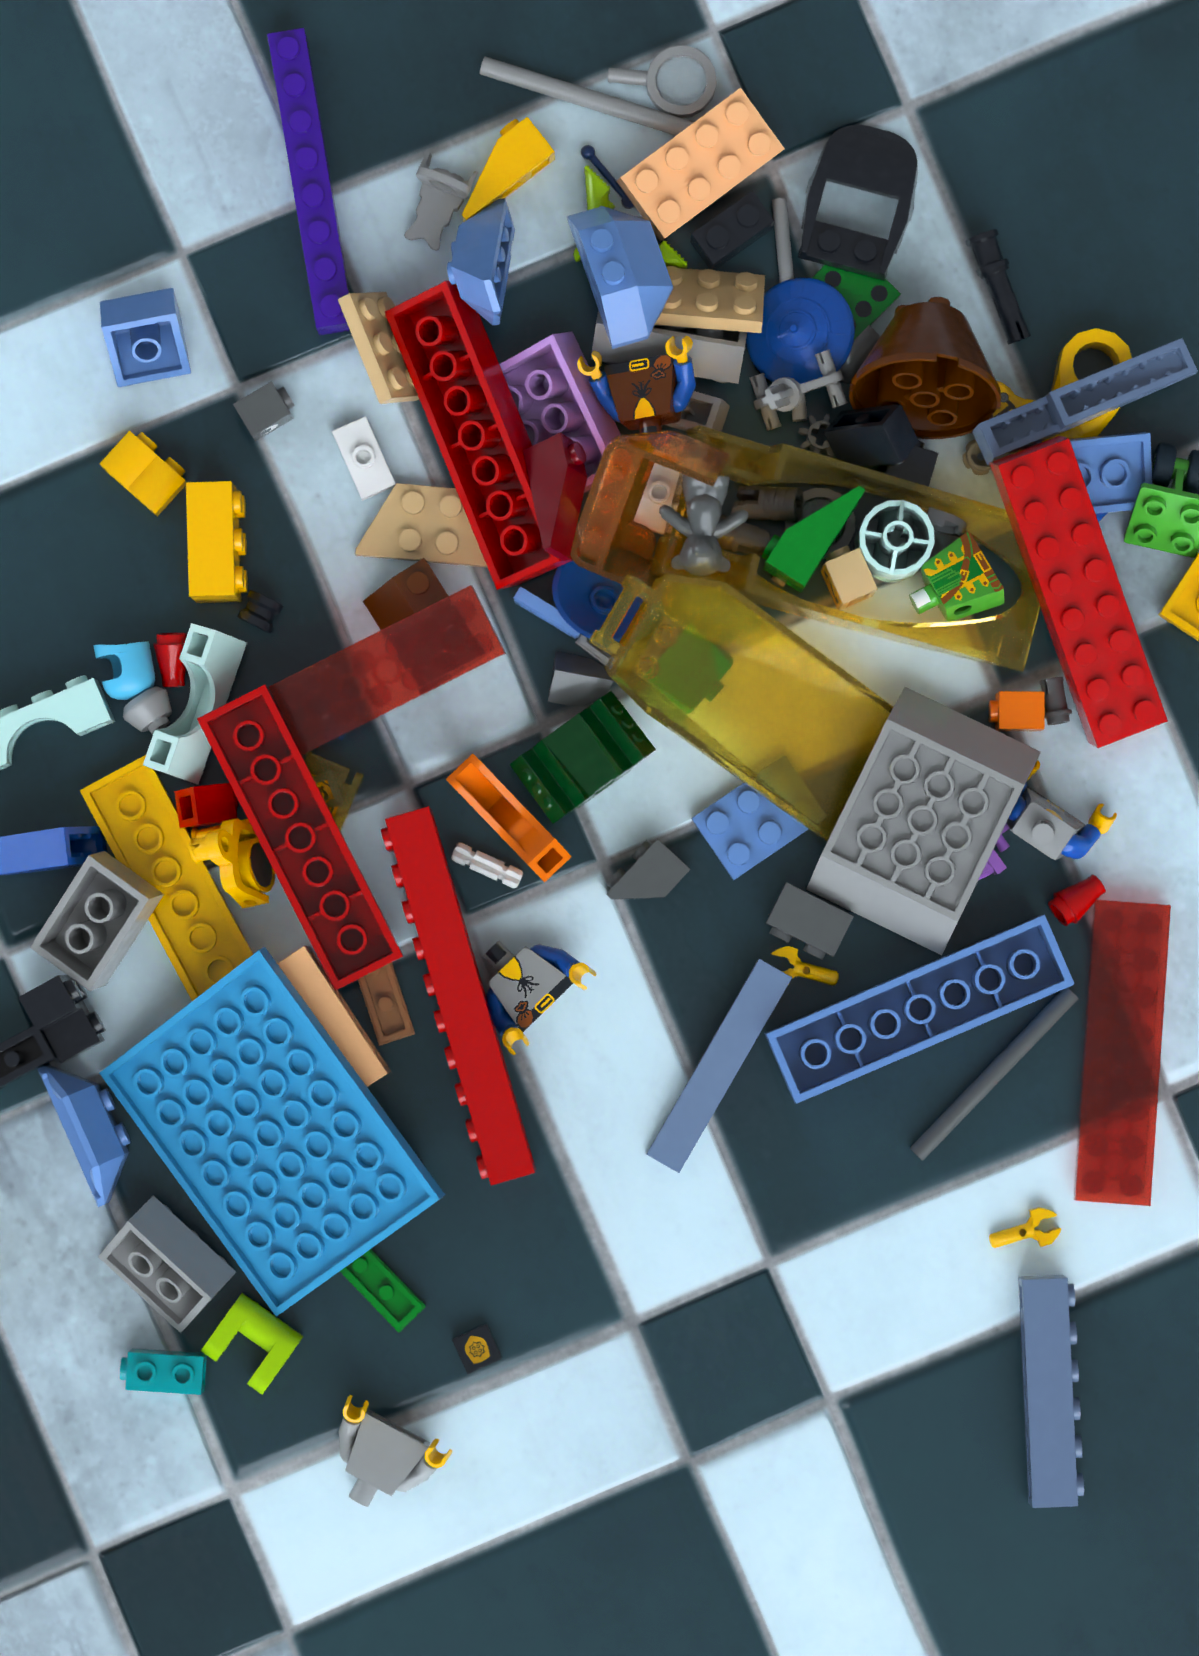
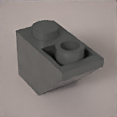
M657 839L653 844L646 840L632 855L636 860L634 865L627 872L620 868L606 883L611 888L606 895L611 900L665 898L691 869L660 840Z

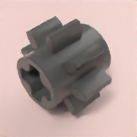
M829 414L824 416L823 421H816L815 417L810 415L808 418L810 428H799L798 431L801 436L806 437V441L800 445V450L809 448L813 451L812 460L814 461L821 453H826L829 459H832L834 456L828 440H825L822 446L815 444L816 437L811 435V433L817 434L819 429H827L831 424L829 423Z

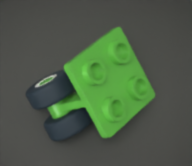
M1161 442L1157 445L1152 460V484L1142 483L1124 534V542L1195 558L1199 551V450H1192L1188 459L1176 457L1177 448L1175 445ZM1172 479L1171 488H1167Z

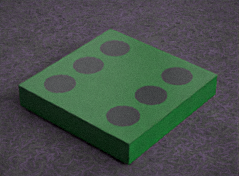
M824 265L812 277L831 285L845 298L854 318V340L868 325L871 326L901 295L886 279L883 281Z

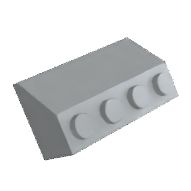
M598 310L592 352H599L604 363H622L667 354L665 346L672 336L675 338L676 347L683 350L682 339L687 335L693 341V346L687 353V356L692 359L695 377L712 379L720 383L730 382L739 384L747 332L654 325L648 339L612 349Z

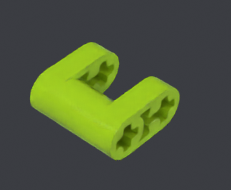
M242 1293L206 1342L201 1352L217 1362L236 1334L240 1332L268 1352V1355L247 1383V1385L263 1395L304 1336Z

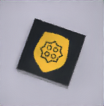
M487 1323L452 1339L467 1374L502 1359Z

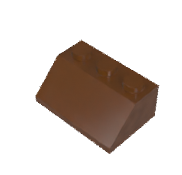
M425 558L392 577L363 601L422 696L486 657Z

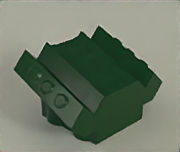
M610 691L546 736L534 747L521 754L509 765L552 824H554L626 775L634 766L656 749L615 694Z

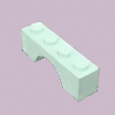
M191 623L179 658L185 665L190 677L188 703L181 716L173 724L154 731L142 766L199 784L211 746L197 718L226 704L247 642L217 630Z
M83 675L66 682L67 689L54 695L52 690H47L31 697L32 704L19 709L17 704L1 709L0 770L12 766L13 748L18 737L26 728L35 723L48 720L59 721L66 724L77 735L83 736L116 722L99 681L95 678L88 680L87 676Z

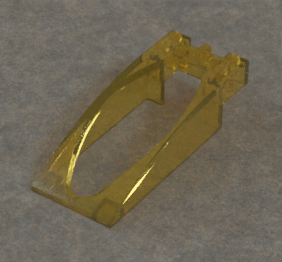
M700 425L687 429L678 463L681 469L671 507L681 516L687 518L682 474L730 477L729 480L748 486L773 483L822 484L849 489L861 486L865 489V492L890 500H905L916 504L926 514L929 507L964 520L967 523L965 533L970 531L975 541L995 553L1015 571L1021 582V596L1016 604L1008 610L997 615L973 620L912 623L864 618L803 600L773 585L756 574L760 557L756 554L741 556L721 550L722 556L728 559L731 567L727 572L717 571L708 576L692 575L684 569L676 570L672 568L671 561L680 554L687 537L678 532L668 522L666 523L663 537H659L650 574L861 633L1007 669L1024 671L1040 605L1005 509L781 443L767 446Z

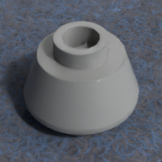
M158 686L139 694L123 708L124 720L140 732L149 730L151 735H153L155 730L165 728L170 724L168 717L172 714L168 692L166 689Z

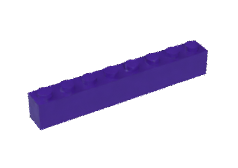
M304 28L269 33L267 37L316 329L319 336L350 331L338 299L349 294L350 290L308 39Z

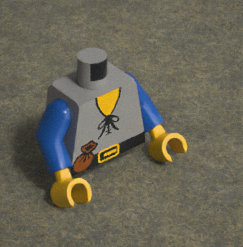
M1038 760L1036 761L1028 780L1040 768V762ZM1026 782L1007 823L1014 834L1051 859L1057 860L1063 856L1080 859L1087 854L1101 834L1108 832L1117 817V813H1114L1112 817H1105L1100 812L1104 804H1099L1089 818L1088 824L1085 825L1027 786Z
M498 941L483 955L498 971L488 982L490 986L486 994L488 1010L495 1028L502 1037L504 1046L512 1055L516 1054L512 1049L513 1043L521 1039L528 1046L529 1040L523 1032L573 983L579 988L586 990L587 987L581 983L582 976L589 972L596 977V972L584 963H580L564 950L541 944L535 945L530 949L525 946L514 956Z

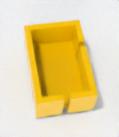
M232 481L186 482L189 597L196 603L241 602V593L248 591L247 570L240 566V555L247 554L246 533H243L242 528H239V518L246 517L245 496L242 495L241 491H238Z

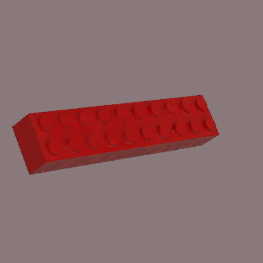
M428 806L386 818L387 827L381 829V834L386 850L389 852L394 851L398 864L391 865L396 885L399 888L405 887L408 900L402 902L407 923H415L419 937L412 938L418 960L425 959L429 973L424 974L423 979L429 997L436 995L440 1010L433 1011L439 1033L447 1032L450 1046L445 1047L444 1051L450 1070L455 1068L458 1070L461 1082L454 1085L460 1106L468 1105L471 1118L466 1119L465 1124L471 1143L478 1141L482 1154L476 1157V1162L481 1179L489 1178L492 1186L533 1174L536 1171L535 1163L497 1032L488 1010L486 994L433 811Z

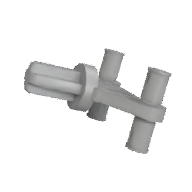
M830 349L815 354L821 374L823 375V377L799 384L793 378L782 377L772 382L770 387H768L764 373L749 378L757 400L753 401L755 409H761L767 431L782 426L776 410L785 412L795 409L801 403L804 393L823 386L827 387L832 408L848 403L840 383L844 378L841 370L836 372Z

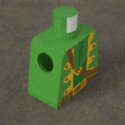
M970 531L963 534L922 565V580L925 587L909 594L910 601L919 615L938 606L945 620L950 622L1005 603L1004 588Z

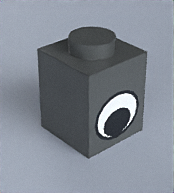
M272 381L233 404L255 441L294 419L289 411L290 408L295 406L285 388L281 387L277 390Z

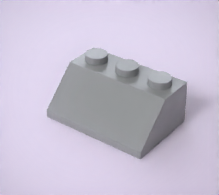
M154 1195L126 1222L98 1256L180 1333L236 1273L223 1257L216 1254L200 1239L196 1232L190 1230L172 1213L169 1207L162 1204Z

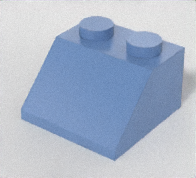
M173 288L100 301L101 328L118 387L191 374L181 316Z

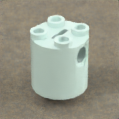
M888 500L875 506L865 516L854 539L855 549L860 547L873 578L883 582H901L913 577L930 557L935 544L934 527L928 515L916 504L905 500Z

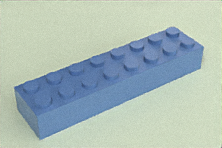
M1039 915L764 1034L793 1102L797 1104L1070 987L1075 983L1046 916Z

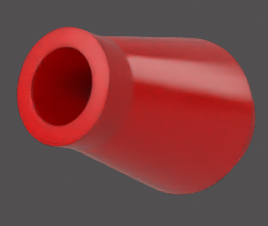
M171 632L157 634V643H153L162 677V687L185 686L186 667L179 658L187 633Z
M1092 874L1087 879L1054 893L1053 899L1048 902V905L1056 919L1064 926H1068L1070 923L1077 924L1106 890L1102 882Z

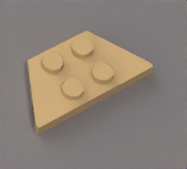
M396 483L355 551L356 556L408 561H419L425 558L430 563L488 568L456 488Z

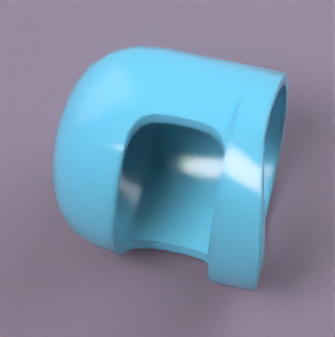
M149 641L120 645H93L96 659L106 658L111 662L113 679L102 682L105 692L111 698L117 700L134 699L139 694L154 687L155 672Z

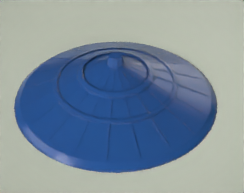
M804 277L783 281L764 293L762 333L747 332L746 344L749 356L758 371L764 373L765 378L771 382L782 377H790L799 384L823 377L815 354L829 349L837 372L846 362L853 346L855 335L853 314L842 294L823 281Z
M602 545L581 548L575 551L577 559L556 569L552 582L555 606L566 623L585 637L605 643L628 642L639 638L649 631L659 617L662 595L656 577L643 561L625 550Z

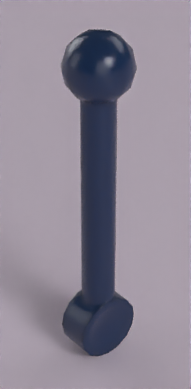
M585 145L581 149V156L586 160H590L622 198V206L626 209L633 208L634 205L615 178L595 156V149L590 145Z

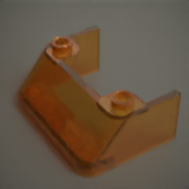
M671 430L619 435L612 438L603 452L576 528L570 555L572 560L586 570L669 604L686 571L682 569L676 570L672 568V565L652 557L656 547L655 535L648 527L634 521L654 463L714 486L730 454Z

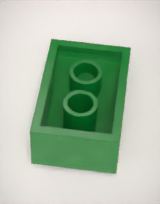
M861 486L854 488L786 529L782 537L774 534L763 551L762 558L766 560L763 570L802 593L858 505L865 489Z

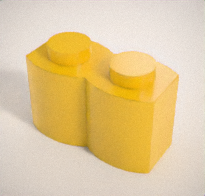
M128 431L99 464L158 517L186 486V480L181 477L186 471L171 457L164 461L155 454L154 450L158 446L143 432L135 436L131 431Z

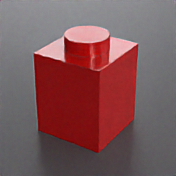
M230 783L194 786L174 791L179 828L221 824L222 821L237 818V798L233 793Z

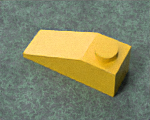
M528 117L521 122L514 119L500 131L501 137L497 140L463 210V223L495 201L509 196L555 160V151Z

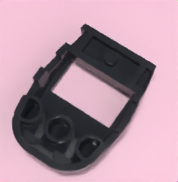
M866 125L845 126L831 135L819 156L805 192L806 200L801 229H803L802 244L798 252V258L885 281L888 266L893 255L899 249L914 210L918 163L916 153L909 142L895 133ZM826 181L897 199L898 204L888 240L816 221Z

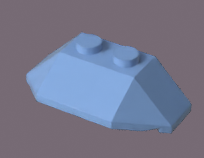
M505 198L495 201L458 226L456 241L451 243L452 261L447 263L450 283L457 285L461 299L492 326L499 325L511 260L510 251L515 233Z
M604 206L567 216V221L612 349L648 339L673 290V284L651 222Z
M45 1065L38 1068L97 1206L100 1207L109 1203L129 1154L126 1145L131 1143L123 1123L116 1124L111 1111L116 1109L110 1092L107 1088L101 1090L100 1085L96 1082L57 1067Z

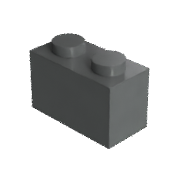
M786 882L765 924L772 927L769 934L787 943L793 937L805 943L803 951L823 960L825 954L834 957L854 916Z

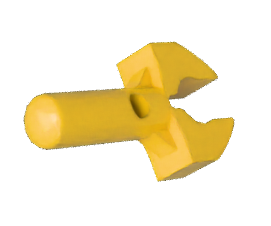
M785 946L771 953V955L787 958L789 963L794 966L793 969L788 968L782 971L792 978L800 976L832 986L838 982L839 973L837 971L802 962L797 955V948Z
M1042 1207L1028 1210L1030 1217L1025 1224L989 1235V1242L993 1248L1032 1238L1038 1241L1040 1247L1050 1245L1058 1237L1061 1228H1054L1047 1232L1035 1230L1034 1228L1039 1225L1042 1219L1055 1217L1057 1214Z

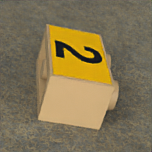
M847 545L829 553L828 557L825 558L827 562L821 568V573L838 611L872 597L878 590L860 547L851 551Z

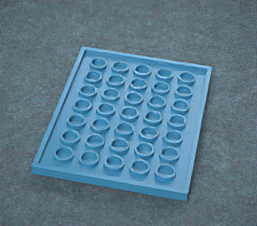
M265 947L246 959L99 1073L276 1317L445 1196L440 1186Z

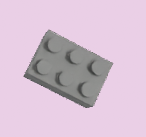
M106 851L88 855L30 948L88 991L106 986L164 894Z

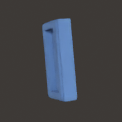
M522 587L518 589L513 597L515 604L575 640L580 637L581 634L566 623L557 608Z

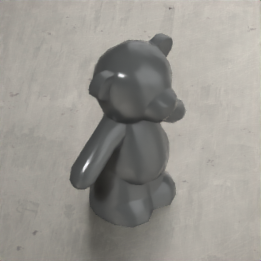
M682 474L687 518L681 516L670 506L663 505L659 508L661 517L678 532L687 537L680 554L671 561L672 568L676 570L684 569L690 574L697 576H708L717 571H729L731 564L728 559L722 556L721 547L717 539L743 524L748 518V512L743 509L737 510L727 518L719 520L727 495L730 477Z

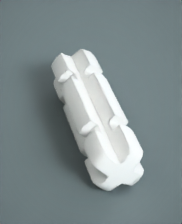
M458 843L455 846L451 855V859L454 862L463 866L467 864L470 866L469 869L497 881V879H500L502 884L511 888L518 887L523 876L522 870L512 865L507 867L504 865L505 862L479 850L474 852L472 847L463 843Z

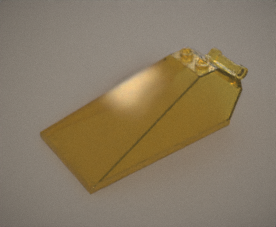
M665 574L657 578L653 585L649 587L640 579L627 575L621 584L623 590L599 631L595 630L589 639L594 646L611 655L605 666L607 674L644 712L828 842L893 706L726 582ZM638 596L643 602L618 643L613 639V636Z

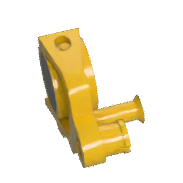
M235 818L222 821L221 825L204 829L192 828L189 845L196 847L189 849L192 860L195 863H200L210 859L218 865L224 891L230 894L242 909L269 903V896L263 893L272 890L275 872L248 819L240 820Z

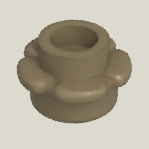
M974 439L966 445V452L962 457L963 463L966 468H971L974 474L986 475L991 467L986 464L985 459H978L977 456L981 451Z

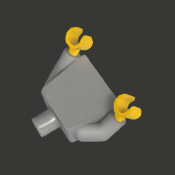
M352 1395L347 1397L343 1408V1419L338 1431L340 1457L347 1463L345 1471L358 1478L349 1494V1497L355 1502L368 1507L378 1489L390 1496L396 1490L407 1492L428 1480L436 1469L442 1467L451 1456V1449L445 1454L436 1450L439 1439H434L430 1444L425 1439L369 1410V1402L365 1400L363 1407L359 1408L351 1403Z

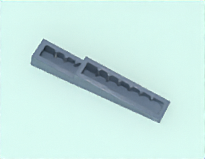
M1180 338L1053 390L1043 398L981 422L972 433L986 464L990 465L989 462L1038 444V442L1047 440L1195 375L1198 370L1183 338Z
M761 959L757 960L646 1155L680 1173L791 981V976Z

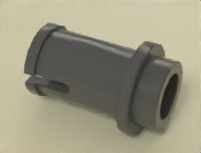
M1053 677L1039 681L1042 691H1045V719H1047L1048 725L1070 722L1069 715L1072 714V710L1067 708L1063 677Z

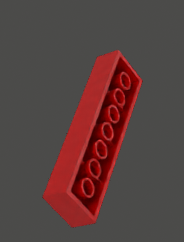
M444 281L385 311L384 313L496 589L516 587L577 559L578 557L573 546L570 558L565 561L543 550L523 450L531 447L532 444L479 313L461 299L457 285H452L450 281Z
M1057 436L989 462L1088 743L1096 748H1101L1168 722L1069 438Z
M263 685L197 718L334 990L336 991L403 957V953L267 685Z

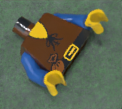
M687 335L682 339L683 350L676 347L675 338L672 336L665 346L667 354L606 365L605 372L599 369L602 364V356L597 351H593L591 354L596 363L594 367L587 366L582 356L578 359L577 366L579 371L584 375L591 376L589 383L598 402L614 421L620 422L629 430L640 429L641 445L644 447H655L664 443L662 425L680 421L681 411L686 409L696 388L692 359L687 356V353L693 346V341Z

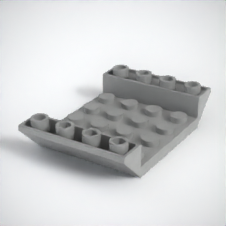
M904 687L829 837L806 890L942 955L1041 752Z

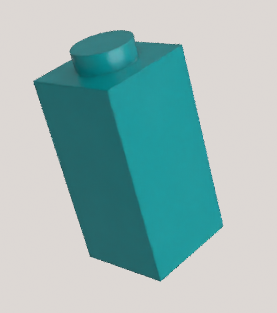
M132 1348L128 1352V1357H122L120 1380H126L125 1390L201 1395L205 1391L207 1355L198 1352Z

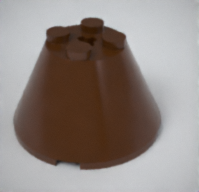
M932 297L928 302L900 305L895 308L894 317L854 375L850 383L849 400L853 409L901 404L918 439H946L970 434L979 423L993 418V413L1000 409L1001 390L966 316L958 309L950 306L948 299Z

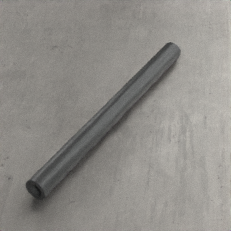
M1068 987L1061 990L917 1139L910 1149L923 1161L1079 998Z

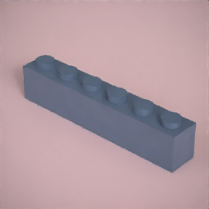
M1064 1275L1018 1277L1028 1503L1032 1508L1078 1506V1496H1084L1083 1474L1077 1473L1076 1458H1082L1081 1435H1075L1074 1420H1080L1081 1416L1079 1397H1073L1072 1383L1079 1381L1077 1359H1071V1344H1077L1075 1321L1070 1322L1069 1307L1075 1306L1074 1284H1068V1278Z

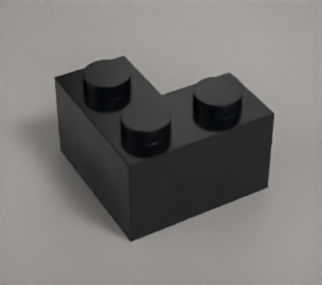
M58 975L19 997L35 1029L43 1031L60 1063L67 1062L105 1041L101 1033L106 1031L96 1011L92 1013L88 1011L83 1001L88 998L83 986L68 975Z

